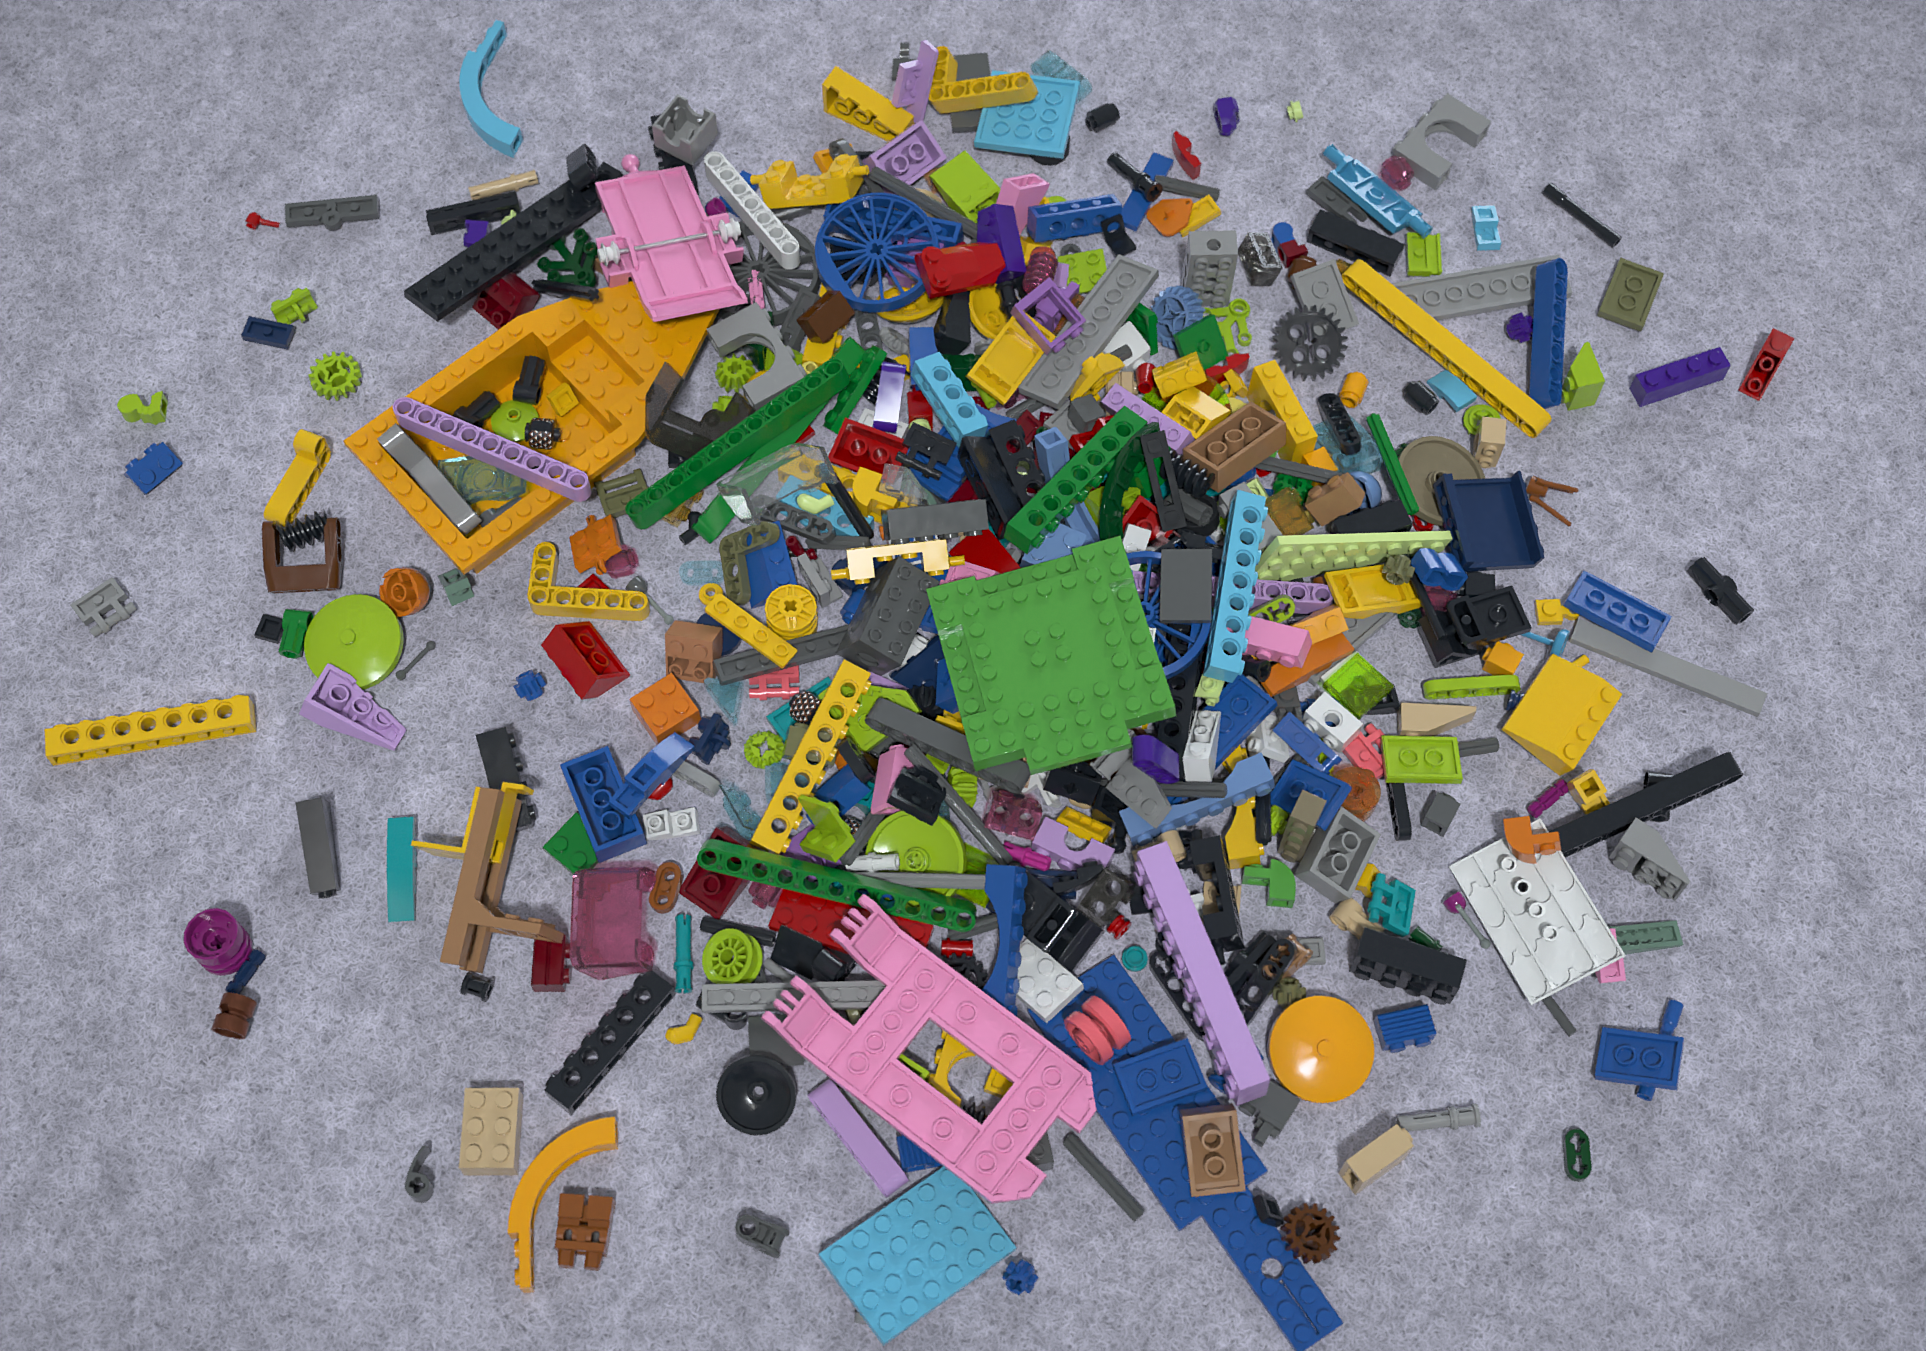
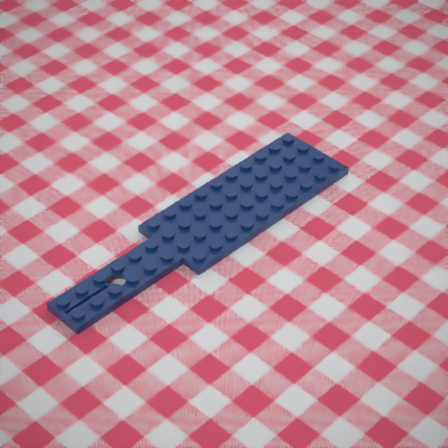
M1115 955L1077 978L1083 983L1084 989L1048 1023L1044 1022L1029 1008L1027 1013L1045 1039L1091 1073L1097 1114L1177 1230L1180 1232L1202 1217L1293 1350L1306 1351L1342 1326L1344 1323L1299 1259L1295 1260L1293 1258L1294 1252L1292 1250H1285L1288 1244L1286 1241H1281L1282 1235L1277 1228L1260 1222L1253 1202L1254 1196L1247 1186L1266 1174L1268 1170L1240 1131L1246 1191L1191 1197L1179 1110L1221 1105L1209 1087L1207 1090L1135 1116L1131 1115L1113 1070V1064L1175 1043L1176 1041ZM1091 996H1097L1108 1004L1123 1021L1131 1036V1041L1121 1050L1113 1048V1057L1104 1065H1099L1091 1060L1074 1042L1064 1025V1020L1074 1011L1082 1012V1004ZM1275 1259L1281 1264L1283 1271L1278 1279L1266 1278L1263 1275L1261 1267L1265 1260Z

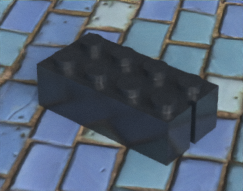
M1365 927L1357 943L1349 972L1354 973V976L1361 980L1373 979L1379 981L1380 985L1386 988L1398 987L1404 989L1411 996L1418 997L1423 995L1431 998L1430 1000L1436 1004L1445 1005L1446 1003L1451 1004L1454 996L1460 989L1467 959Z

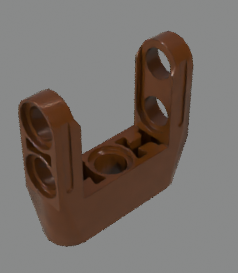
M338 517L327 518L324 526L325 564L281 566L280 535L275 521H263V568L268 593L340 590L342 545L341 526Z

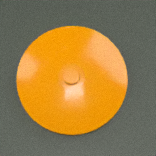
M1312 996L1292 1003L1277 1017L1268 1038V1058L1275 1077L1288 1092L1308 1102L1331 1103L1349 1097L1363 1085L1373 1065L1374 1042L1368 1024L1354 1007L1334 997Z

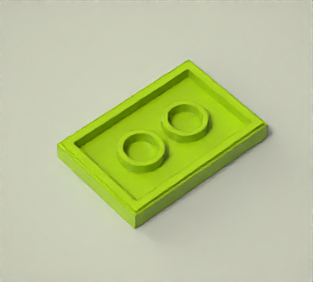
M1382 735L1380 742L1385 783H1462L1463 776L1457 737Z

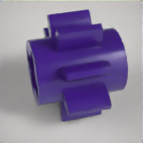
M1522 312L1513 315L1512 319L1509 320L1510 323L1506 326L1509 337L1512 340L1519 339L1520 343L1531 340L1530 337L1533 335V318L1527 315L1524 316Z

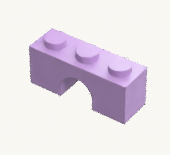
M1045 816L1032 841V851L1050 857L1051 860L1057 862V865L1065 871L1074 870L1077 872V868L1083 867V863L1098 861V864H1103L1105 872H1107L1114 858V848L1091 839L1084 850L1072 851L1064 843L1068 836L1069 827ZM1104 873V874H1103L1099 879H1097L1096 881L1099 882V883H1101V881H1102V879H1103V877L1105 876L1106 873Z

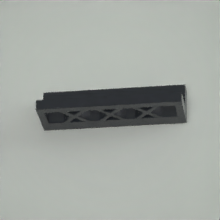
M516 191L429 209L426 210V218L432 236L465 229V220L488 221L489 223L501 221L505 216H510L511 210L519 214L520 208Z

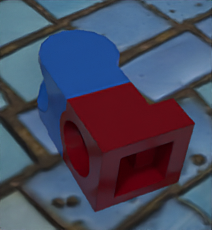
M1279 222L1274 226L1271 243L1286 269L1290 267L1293 259L1299 258L1302 255L1307 256L1308 249L1305 244L1298 245L1290 224Z

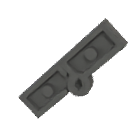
M377 194L285 204V223L287 228L324 224L327 230L335 231L342 226L343 222L379 219V200Z

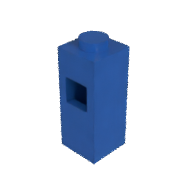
M847 764L814 793V797L826 803H833L839 809V816L842 817L866 796L871 789L868 783L863 784ZM806 814L808 820L814 825L808 814Z

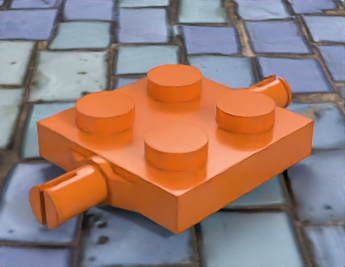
M611 514L597 521L594 515H589V517H586L587 527L569 537L574 566L579 573L596 567V573L603 575V572L606 573L605 561L622 551L617 524Z

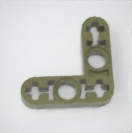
M759 522L723 537L720 542L719 550L726 596L736 605L747 604L751 597L745 555L770 546L779 539V527L773 522ZM749 534L752 535V543L750 546H748L746 543ZM736 564L738 566V573L734 577L732 569Z

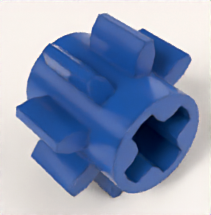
M528 670L516 677L518 684L513 687L518 697H525L527 701H531L544 693L541 687L545 686L546 683L540 673L534 674L533 670Z
M1023 1259L1017 1264L1011 1261L1002 1276V1279L1006 1280L1007 1289L1019 1296L1024 1290L1030 1294L1039 1278L1038 1275H1035L1034 1266Z

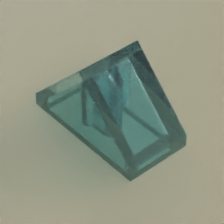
M705 679L704 684L707 693L731 724L736 726L739 722L744 696L743 682H734L720 686L718 679Z

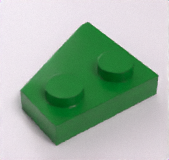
M1139 302L1126 319V322L1130 321L1143 339H1145L1151 349L1150 356L1158 353V318L1156 313Z

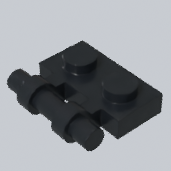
M913 422L902 443V446L909 448L910 451L908 455L899 451L895 460L903 463V467L907 469L911 467L923 473L922 476L928 479L931 477L939 481L943 472L935 469L937 463L947 466L957 443ZM917 453L929 458L928 464L915 459Z

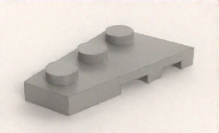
M1132 755L1106 786L1110 792L1156 829L1172 809L1161 786L1154 779L1132 765Z

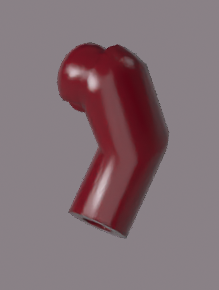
M789 536L786 539V545L796 557L806 553L810 560H817L818 556L813 548L805 551L795 536Z

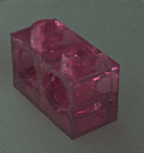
M992 791L983 817L984 828L1034 841L1043 814L1042 806L1037 800L1030 797L1022 799L1014 797L1008 791ZM998 807H1006L1008 809L1004 813H997L995 811ZM1025 813L1032 815V817L1028 820H1022L1019 818L1022 814Z

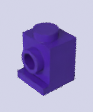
M465 220L467 233H464V247L468 248L491 232L488 221Z

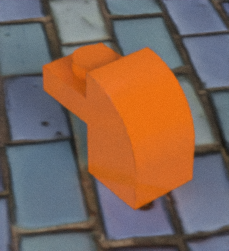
M1530 816L1503 819L1509 850L1518 860L1535 864V854L1552 855L1556 851H1562L1559 832L1533 835Z

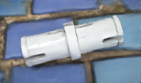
M869 852L868 855H858L851 866L846 865V869L848 872L898 870L900 859L898 854L877 855L875 852Z

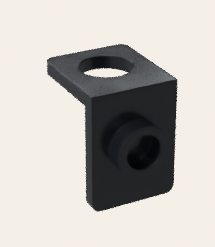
M1120 213L1100 222L1104 241L1115 257L1118 254L1123 256L1137 249L1135 243L1126 233L1123 217ZM1111 223H1119V227L1116 231H1107V228Z

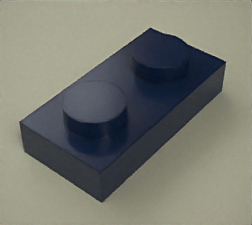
M249 316L241 337L244 341L288 350L295 333V328L293 325Z

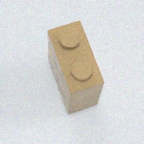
M1396 1124L1346 1160L1338 1174L1354 1195H1357L1405 1160L1414 1147L1413 1139L1406 1129H1401Z

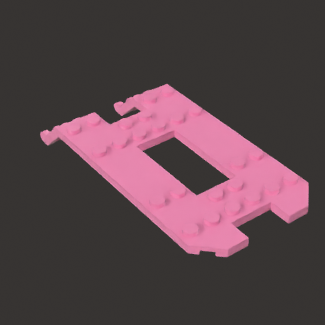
M863 894L858 899V903L872 913L870 917L866 919L858 910L851 908L848 914L860 923L861 927L846 916L841 920L843 926L855 933L851 940L837 928H834L829 934L862 969L886 986L854 1026L833 1011L798 976H795L790 983L793 988L802 992L804 997L798 1001L787 990H783L780 994L794 1009L791 1010L790 1007L777 998L773 1002L775 1008L787 1015L785 1020L781 1022L770 1011H766L761 1016V1019L771 1026L797 1053L991 1204L1030 1199L1047 1175L1026 1159L1057 1118L1080 1134L1096 1113L1091 1073L902 931L876 902ZM929 1020L1013 1083L982 1125L898 1061L899 1057Z

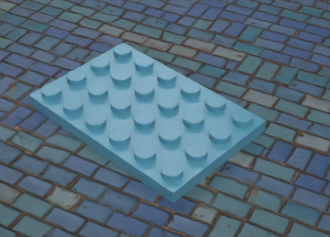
M943 1166L820 1252L818 1257L884 1346L1016 1250V1246L972 1188Z

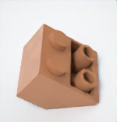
M675 620L665 633L666 676L672 673L676 679L713 685L716 673L712 663L713 660L721 658L723 649L722 627Z

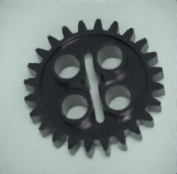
M1304 305L1302 312L1295 307L1294 315L1286 312L1287 321L1280 318L1278 322L1282 327H1275L1273 330L1279 334L1271 338L1272 341L1277 342V344L1272 345L1271 350L1278 351L1273 358H1281L1279 367L1286 365L1285 374L1292 370L1294 372V379L1299 374L1302 375L1303 381L1306 380L1307 375L1311 377L1312 381H1315L1317 374L1321 379H1324L1325 371L1333 374L1332 366L1339 368L1341 365L1337 359L1344 360L1345 355L1340 352L1346 351L1348 346L1342 344V342L1348 339L1347 336H1341L1345 331V327L1338 328L1341 320L1333 321V312L1328 316L1325 315V307L1320 312H1317L1316 305L1313 306L1311 311L1308 310L1307 305ZM1305 323L1309 324L1310 342H1315L1311 348L1314 363L1309 361V345L1304 344L1308 337ZM1321 325L1325 328L1326 333L1324 335H1317L1314 332V327ZM1293 328L1300 329L1302 337L1294 338L1290 330ZM1317 349H1326L1328 357L1320 358L1316 353ZM1301 351L1304 353L1305 359L1297 361L1294 359L1293 353Z

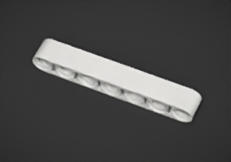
M720 152L706 154L704 165L708 181L783 268L794 269L800 264V250L797 240Z

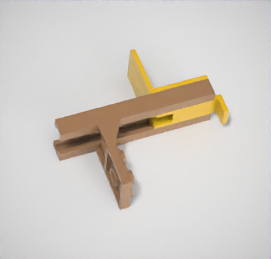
M502 782L501 790L476 787L462 847L412 840L411 846L431 855L463 860L440 958L441 963L460 966L459 969L464 971L483 973L492 933L562 944L564 933L555 930L556 925L544 923V920L528 917V920L520 919L521 917L516 915L504 914L498 908L522 801L517 799V793L533 795V789L522 784Z

